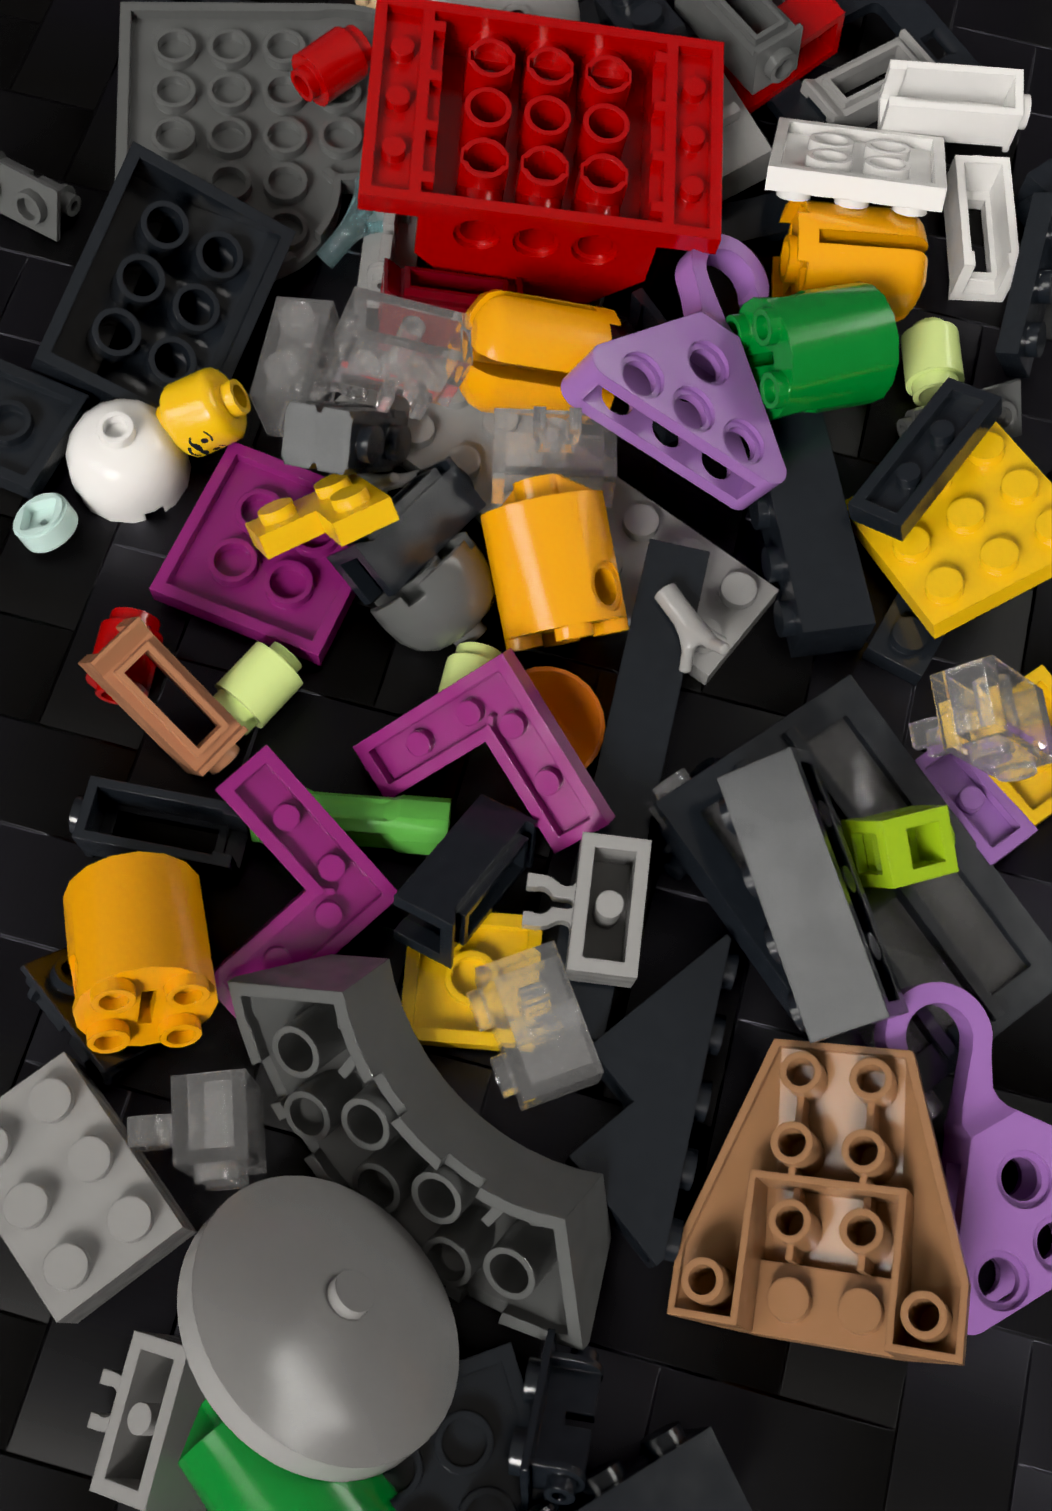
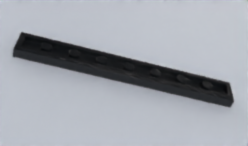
M649 539L594 778V783L614 813L615 818L607 826L594 833L648 839L654 811L653 804L657 798L684 674L679 671L682 653L679 635L674 624L654 597L663 587L675 583L697 613L710 556L709 551ZM579 847L570 886L575 884ZM565 903V909L572 908V905ZM560 925L537 1028L597 1041L605 1034L615 986L564 980L569 929L567 926Z

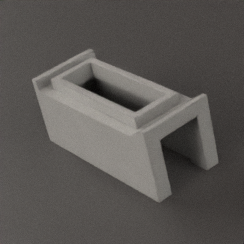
M903 29L900 31L899 37L816 79H804L800 92L805 98L809 97L826 116L827 123L864 128L878 121V97L884 79L847 98L844 95L845 93L884 74L887 71L890 59L935 62L907 30Z

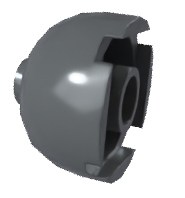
M466 531L457 533L438 552L442 558H439L437 555L434 556L394 596L388 597L383 591L374 602L377 607L371 609V614L400 644L416 651H439L451 644L457 647L458 644L463 642H475L487 630V626L482 619L491 609L495 597L491 569L484 554Z

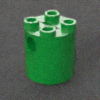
M855 282L801 290L785 297H753L742 305L738 314H731L726 317V322L732 332L741 339L769 421L799 412L820 413L871 404L884 398L894 382L899 364V335L895 316L885 295L872 284Z
M207 1399L200 1405L178 1461V1465L208 1511H396L390 1500L398 1492L383 1474L364 1480L328 1482L292 1473L268 1461L241 1441L223 1423Z

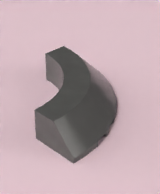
M330 954L235 976L227 983L237 1024L251 1064L253 1066L262 1062L278 1096V1099L270 1105L279 1121L286 1118L292 1130L303 1139L312 1152L304 1160L316 1177L335 1182L356 1191L376 1203L395 1218L422 1248L435 1268L442 1284L446 1286L447 1296L460 1303L467 1295L501 1312L499 1324L546 1341L548 1328L556 1329V1344L583 1351L590 1342L611 1242L603 1174L577 1169L527 1149L484 1120L462 1100L442 1077L417 1039L403 1009L394 982L389 958Z

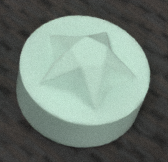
M43 493L33 497L19 509L13 522V531L30 551L45 553L60 547L73 535L78 525V515L61 494Z

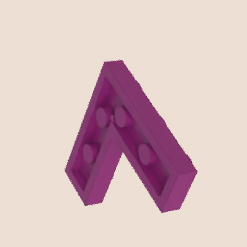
M512 648L501 653L353 746V749L383 797H394L486 742L532 818L538 821L537 826L555 854L581 840L583 832L594 833L607 826L615 818L614 813Z
M267 744L215 790L301 884L304 890L214 969L218 1000L235 1018L227 983L229 980L243 974L338 953L394 902V895L397 893V889Z

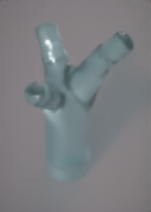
M360 177L355 179L353 198L342 222L316 252L319 258L332 269L359 239L370 234L383 232V221L367 222L374 211L357 209Z

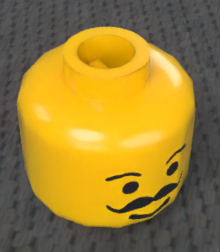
M207 367L166 385L159 399L160 406L156 409V417L183 452L199 458L243 438L247 428L246 414L250 412L251 405L246 390L238 380H230L221 371Z

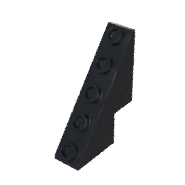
M727 934L592 1044L584 1058L624 1106L625 1110L570 1155L565 1164L577 1169L603 1174L609 1219L649 1269L659 1266L664 1260L670 1262L677 1260L682 1244L685 1220L674 1217L679 1190L690 1192L695 1179L699 1150L688 1147L694 1120L704 1123L710 1106L713 1082L703 1080L702 1078L707 1054L716 1056L719 1054L725 1033L727 1017L716 1013L721 989L731 991L739 964L740 952L729 949L731 938Z

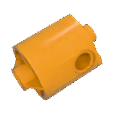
M561 474L530 477L512 484L513 491L501 507L489 510L480 516L506 650L512 648L513 652H519L542 646L548 648L578 642L580 638L591 635L597 637L629 630L602 490H593Z
M141 851L112 855L86 866L69 881L63 896L68 961L75 996L72 1011L77 1028L86 1035L87 1047L93 1052L109 1054L118 1052L127 1046H145L162 1043L167 1047L180 1048L195 1043L202 1036L201 1024L211 1017L218 1004L199 875L183 860L165 853Z

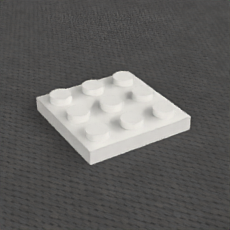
M779 117L764 190L776 191V195L779 198L793 202L808 201L811 199V196L834 198L836 205L848 209H865L869 206V203L892 206V210L895 213L908 217H922L927 214V211L942 213L947 192L944 138Z

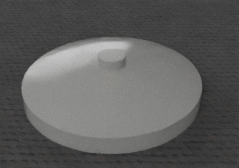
M308 1176L271 1177L248 1185L229 1197L203 1224L193 1238L181 1267L177 1289V1315L182 1346L195 1380L210 1406L223 1423L253 1451L273 1464L301 1476L328 1482H350L368 1479L396 1467L424 1445L437 1431L451 1406L457 1386L459 1343L455 1318L447 1293L432 1263L410 1233L383 1208L356 1191L328 1180Z

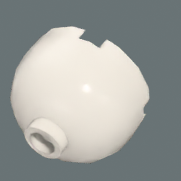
M119 398L102 402L84 413L71 431L65 454L67 466L75 491L80 495L83 503L91 512L113 522L137 523L147 520L145 514L155 512L162 506L166 512L176 505L187 489L191 472L189 456L175 444L167 431L162 427L156 417L157 408L145 402Z

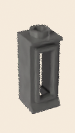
M675 0L674 11L700 39L724 42V65L752 95L772 83L782 82L797 69L803 26L801 23L795 26L772 0Z

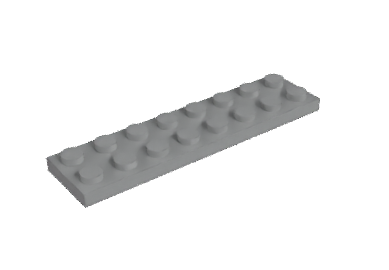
M391 343L335 400L405 411L408 418L407 427L411 432V448L401 467L407 472L421 470L450 456L455 464L469 475L474 484V489L486 503V506L473 518L481 525L480 516L489 510L501 507L513 491L512 484L526 478L546 474H561L593 490H602L629 626L649 539L709 551L710 556L697 614L710 628L727 638L726 643L729 644L730 650L726 655H721L701 644L697 646L692 670L688 674L703 685L709 682L776 599L779 589L768 583L765 579L537 420L481 412L468 404L459 388L454 362L434 348Z

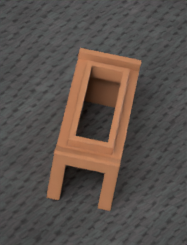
M139 616L126 618L115 627L119 633L99 653L87 654L78 662L84 671L186 773L204 776L209 771L214 775L231 763L239 753L240 747L236 742L248 729L245 726H241L155 637ZM144 653L216 726L197 746L125 674Z

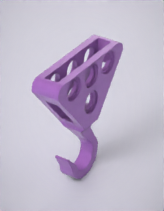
M721 234V242L716 254L703 253L692 249L687 251L677 263L675 281L684 317L596 345L563 378L561 392L564 399L575 409L730 508L744 510L782 483L786 478L787 469L741 339L732 332L726 322L710 282L706 265L719 269L731 280L737 292L740 309L744 303L753 297L769 296L768 278L762 264L746 245L731 236ZM602 388L629 405L628 414L619 415L612 412L603 401ZM653 421L678 436L677 447H667L656 438L652 427ZM741 437H743V439L747 442L749 446V460L745 448L743 446ZM702 453L727 468L725 479L715 478L707 472L702 462Z
M945 982L915 984L901 989L909 1013L876 1023L874 1044L877 1048L908 1050L906 1031L909 1021L920 1008L928 1004L946 1011L958 1028L959 1053L949 1108L944 1122L941 1162L971 1283L967 1334L977 1335L1052 1289V1245L1043 1257H1041L1037 1248L1038 1234L1046 1224H1048L1052 1233V1125L1016 1110L998 1098L993 1089L992 1026L987 1013L978 1000L966 990ZM1012 1160L1017 1169L1018 1179L1014 1189L1007 1194L1002 1186L1001 1173L1005 1164ZM991 1259L996 1270L995 1281L988 1291L982 1293L978 1283L979 1271L982 1265ZM1010 1293V1295H1009L1008 1297H1006V1298L1003 1299V1300H1000L1001 1298H1003L1004 1296H1006V1295H1008V1294Z

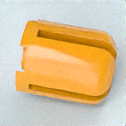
M788 201L779 223H789L790 226L788 235L784 238L780 256H773L771 297H785L801 290L862 282L874 285L885 295L894 313L896 322L904 319L916 305L924 288L928 269V258L925 255V252L928 250L927 235L919 217L897 214L892 210V206L869 205L865 209H848L829 201Z
M500 289L481 293L466 311L460 327V331L465 335H471V339H461L456 344L454 366L461 393L468 404L481 412L593 428L594 426L590 422L591 418L572 407L564 399L561 392V382L596 345L611 341L610 324L621 326V322L614 310L604 307ZM602 388L603 401L610 409L615 395Z

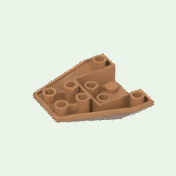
M774 1038L685 1223L680 1252L677 1260L674 1261L667 1314L771 1339L899 1361L965 1366L971 1283L916 1054L911 1050L820 1042L810 1043L809 1041Z

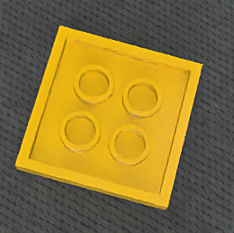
M997 422L989 429L903 542L850 519L855 537L934 639L1052 578V483ZM853 496L850 497V498H848L847 500H845L846 506H847V510H848V503H849V501L853 498Z

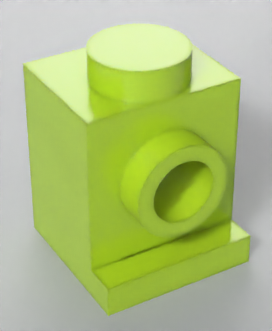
M912 805L862 818H850L841 821L843 835L863 887L896 889L959 872L955 851V833L950 822L948 805Z

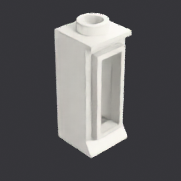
M890 59L878 97L877 129L943 137L944 142L1002 146V152H1008L1017 130H1024L1026 128L1031 112V95L1024 94V69Z
M955 155L946 176L947 192L943 205L949 269L948 300L1003 302L1011 287L1019 254L1010 157ZM968 209L981 210L986 272H973L976 261L975 251H972Z

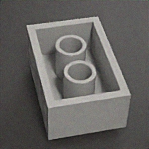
M63 1052L0 1097V1235L56 1323L78 1324L192 1237L197 1231L94 1080L88 1076L86 1068L70 1055Z

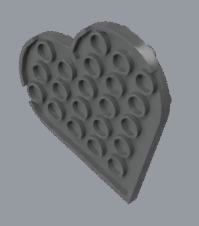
M120 2L115 179L132 142L135 141L296 231L275 281L301 269L323 249L333 234L340 216L342 195L358 194L370 68L365 79L327 106H320L313 101L308 102L303 99L295 89L291 80V71H293L292 56L333 27L340 26L344 28L349 24L360 29L372 47L376 9L343 3Z

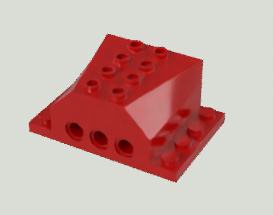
M377 0L357 209L416 216L414 253L436 270L505 279L511 284H515L516 277H520L523 281L524 294L581 304L589 303L644 282L657 247L684 251L696 249L703 253L716 254L721 242L724 42L433 0Z

